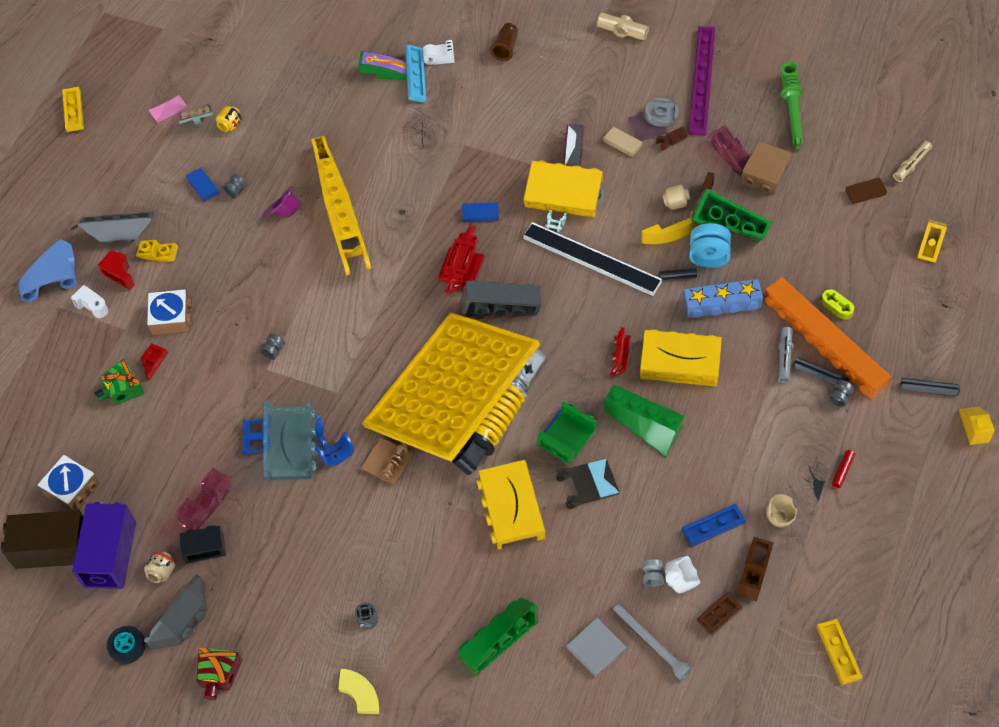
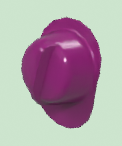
M289 187L278 200L270 205L262 214V217L265 218L271 213L280 217H289L294 214L301 205V202L291 192L293 187Z

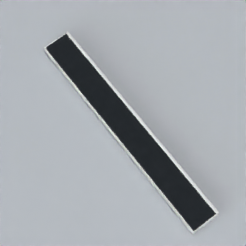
M533 222L523 235L524 239L651 296L655 295L662 283L661 278Z

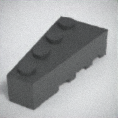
M466 281L460 299V315L464 317L476 316V319H484L485 315H495V318H503L507 314H512L513 317L538 315L541 307L540 286L516 285L513 283Z

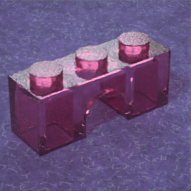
M212 468L200 482L202 490L199 496L194 501L187 498L175 513L179 523L189 530H199L233 489L229 477L215 468Z

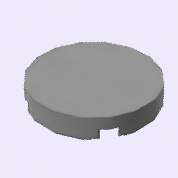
M663 97L651 99V102H647L644 108L645 119L648 123L658 127H668L674 124L679 114L678 106L674 105L672 100Z

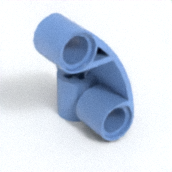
M60 239L46 250L27 270L18 283L22 301L32 302L36 300L39 287L52 282L60 281L61 287L65 289L73 288L77 285L74 271L75 259L70 243Z

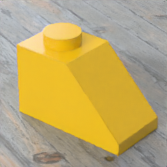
M929 219L917 258L936 263L947 224Z
M980 406L959 409L969 444L989 443L995 432L989 413Z

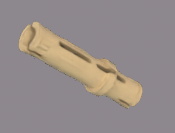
M924 140L911 156L901 163V167L893 174V178L898 182H902L909 173L915 170V166L927 152L932 149V144Z

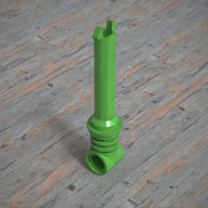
M788 61L781 66V97L788 102L792 145L796 146V150H800V145L803 144L798 100L802 96L803 90L799 84L798 65L795 62Z

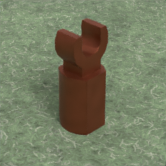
M683 127L667 133L666 136H658L656 144L663 143L660 149L665 150L668 148V145H673L686 139L687 132Z

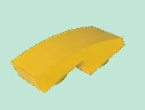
M157 240L140 241L136 256L137 258L151 261L174 262L178 246L176 243L159 244Z

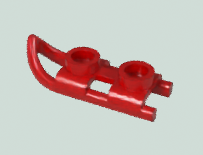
M621 327L618 335L614 336V343L617 348L612 353L615 366L609 373L611 376L620 375L627 368L631 336L626 335L625 338V327Z

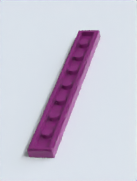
M698 27L689 135L706 136L715 27Z

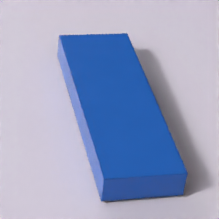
M734 504L682 527L681 531L690 547H693L745 524L746 520L737 505Z

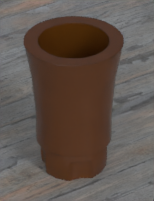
M512 23L504 24L495 42L490 47L491 55L497 60L508 61L513 56L518 29Z

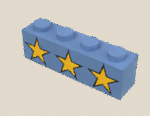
M755 279L684 289L683 302L687 318H700L707 315L716 316L721 313L756 310L762 307L763 295L759 280Z

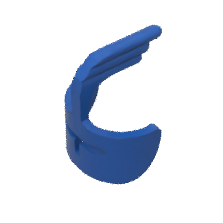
M318 415L316 417L315 433L325 450L322 451L319 445L315 446V451L327 466L338 465L352 454L353 444L347 433L343 432L340 440L335 445L329 446L323 435L324 425L321 416Z

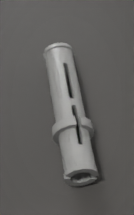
M790 327L781 328V339L778 344V349L780 350L778 381L781 383L790 382L791 351L794 349V344L792 343L793 329Z

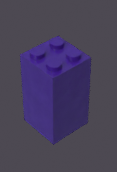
M86 503L72 569L73 574L84 588L124 589L136 520L127 505L123 503Z

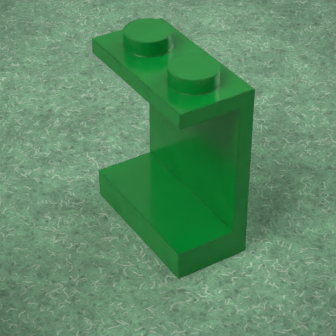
M563 402L560 415L547 432L541 431L538 434L537 446L571 465L595 433L597 421L590 414H584L579 411L576 406Z

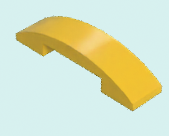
M692 210L690 218L664 229H661L659 224L642 230L641 242L643 244H663L676 241L691 234L695 227L702 224L691 221Z

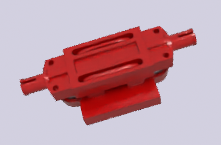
M469 224L467 232L459 233L458 239H455L453 246L448 249L438 276L439 281L447 282L446 293L458 292L465 286L466 281H477L485 257L484 254L475 253L478 242L477 236L473 235L476 229L475 225Z

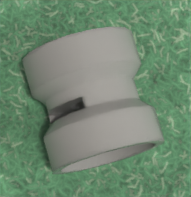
M657 559L644 561L643 571L645 575L643 576V584L651 587L663 585V562Z

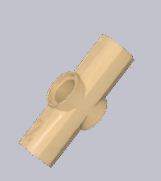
M600 13L597 21V27L611 30L620 38L631 36L646 40L649 32V26L633 22L627 15L616 17Z

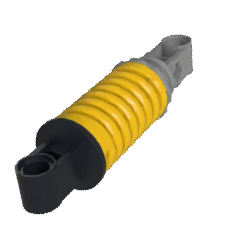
M538 348L453 459L452 463L466 475H470L476 470L483 455H493L499 439L503 437V433L510 426V422L513 421L514 416L520 410L521 404L527 400L525 391L530 386L529 382L546 358Z

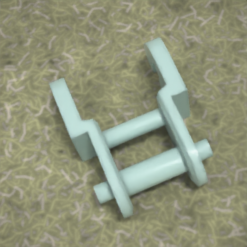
M549 210L547 215L548 223L545 224V227L547 229H556L559 233L562 230L561 226L565 225L567 213H564L563 218L558 221L552 219V210ZM551 222H555V223H559V224H558V226H556V225H551Z

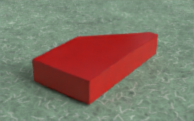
M152 343L141 357L148 380H151L168 354L167 349Z

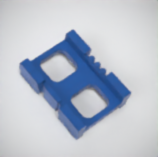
M269 418L243 420L244 456H248L250 453H271V442L269 441L271 421ZM262 423V431L250 432L251 424ZM251 441H263L261 449H250Z

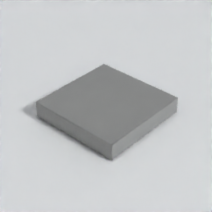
M598 618L566 645V648L595 677L601 674L627 650V647Z

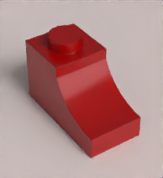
M111 249L98 264L101 274L131 290L135 284L131 275L127 273L130 268L127 257L123 253H117Z

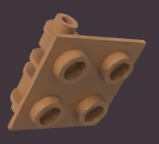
M380 437L360 469L395 485L414 456V453L407 450L408 446L405 443L396 445Z

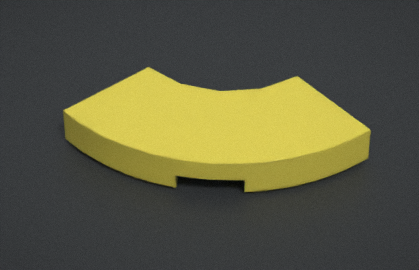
M341 669L339 692L347 693L354 698L358 713L380 714L379 700L371 683L357 672Z

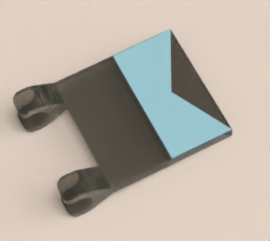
M607 459L571 468H559L556 471V479L559 482L570 477L572 478L578 494L567 497L566 506L568 509H573L584 503L619 495L620 493Z

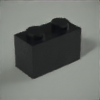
M211 525L205 529H191L179 534L181 555L186 564L226 556L224 534L220 526Z

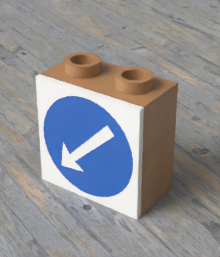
M186 290L148 293L147 325L152 335L189 332V324H192L190 309L193 308L192 298L188 297Z
M63 455L38 486L44 495L66 509L74 511L80 508L90 493L96 490L99 481L93 472Z

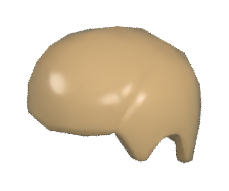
M775 494L770 498L766 506V516L771 524L777 527H787L796 519L797 508L793 506V499L785 494Z

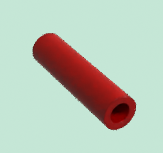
M846 450L832 481V486L835 488L842 487L855 457L853 451Z

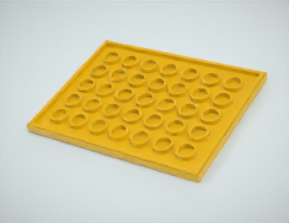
M450 312L362 424L365 428L452 462L540 346L538 340Z

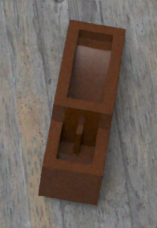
M753 537L737 596L757 602L774 542Z

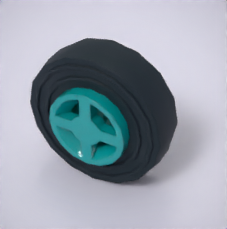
M122 626L117 628L110 634L107 640L109 656L118 663L130 664L143 655L145 638L142 632L135 627Z

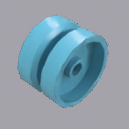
M711 223L695 227L690 234L689 258L692 263L703 268H716L727 264L731 253L730 231L722 225Z

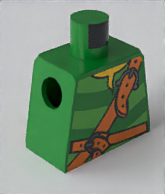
M124 359L100 376L99 379L104 387L94 392L99 402L110 397L115 405L145 394L139 381Z

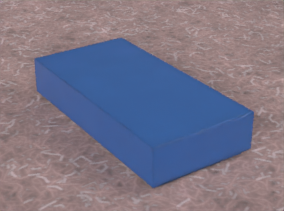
M202 168L186 175L187 180L204 202L219 194L218 189Z
M498 202L462 204L463 222L499 221Z

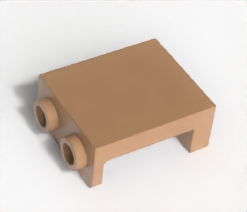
M758 141L742 171L741 183L763 192L774 194L785 168L788 169L792 152Z

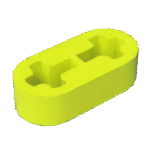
M835 290L824 291L821 303L825 308L843 320L850 319L853 316L854 305Z

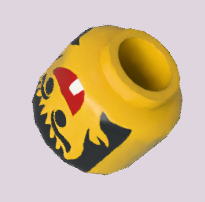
M233 106L223 107L216 116L217 126L224 132L234 131L242 120L240 111Z

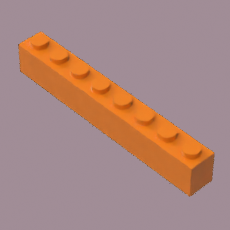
M783 277L765 289L763 298L765 303L776 310L782 319L789 322L795 331L803 335L809 344L816 347L822 356L829 359L836 369L842 371L850 379V382L855 383L864 395H868L873 399L889 386L892 376Z

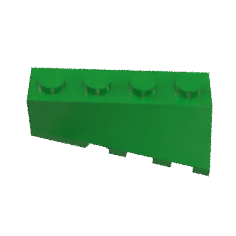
M709 189L704 190L700 194L693 209L691 220L701 224L722 225L728 230L734 231L756 243H759L766 237L772 221Z
M614 384L604 400L605 412L622 425L630 428L636 436L639 435L647 441L649 446L660 451L662 456L667 457L683 429V415Z
M522 597L517 601L514 600L509 603L501 615H495L488 626L480 628L475 633L474 638L460 645L457 651L459 660L476 677L539 623L538 607Z

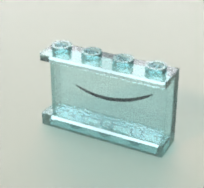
M263 401L264 480L312 479V472H316V460H312V454H315V442H311V437H315V425H311V420H315V408H311V401H307V406L271 407V401Z

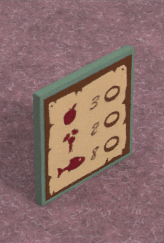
M209 104L177 114L180 124L193 120L194 124L197 125L201 124L200 118L213 115Z

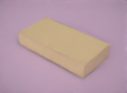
M614 126L603 138V142L631 157L642 147L641 141Z

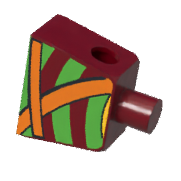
M199 647L197 682L200 687L206 688L205 699L216 700L219 690L229 691L242 663L239 652Z

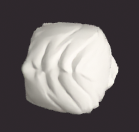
M688 555L667 562L665 566V579L668 583L667 585L672 587L675 592L679 594L684 593L700 584L697 570L694 568Z

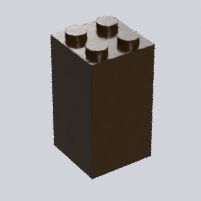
M80 510L7 515L6 523L3 524L4 541L1 542V552L15 569L73 565L84 516Z

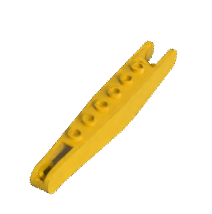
M325 136L311 138L326 211L346 276L350 275L347 258L362 254L366 269L370 270L369 257L349 194L327 145ZM353 237L358 239L359 246L354 249H342V240Z

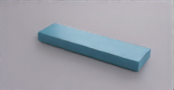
M407 44L405 47L408 99L425 103L426 86L423 48Z

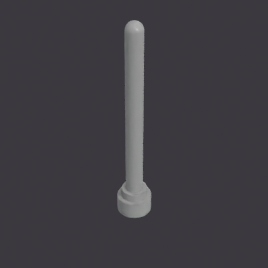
M620 604L613 606V610L673 667L674 675L680 681L688 677L693 669L686 662H679Z

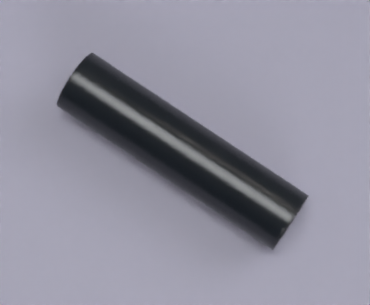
M697 269L659 271V278L662 280L697 278Z

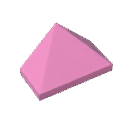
M178 95L150 109L149 112L155 121L159 123L186 109L187 105Z

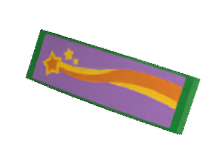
M361 51L358 63L360 73L377 74V79L407 80L405 61L384 54Z

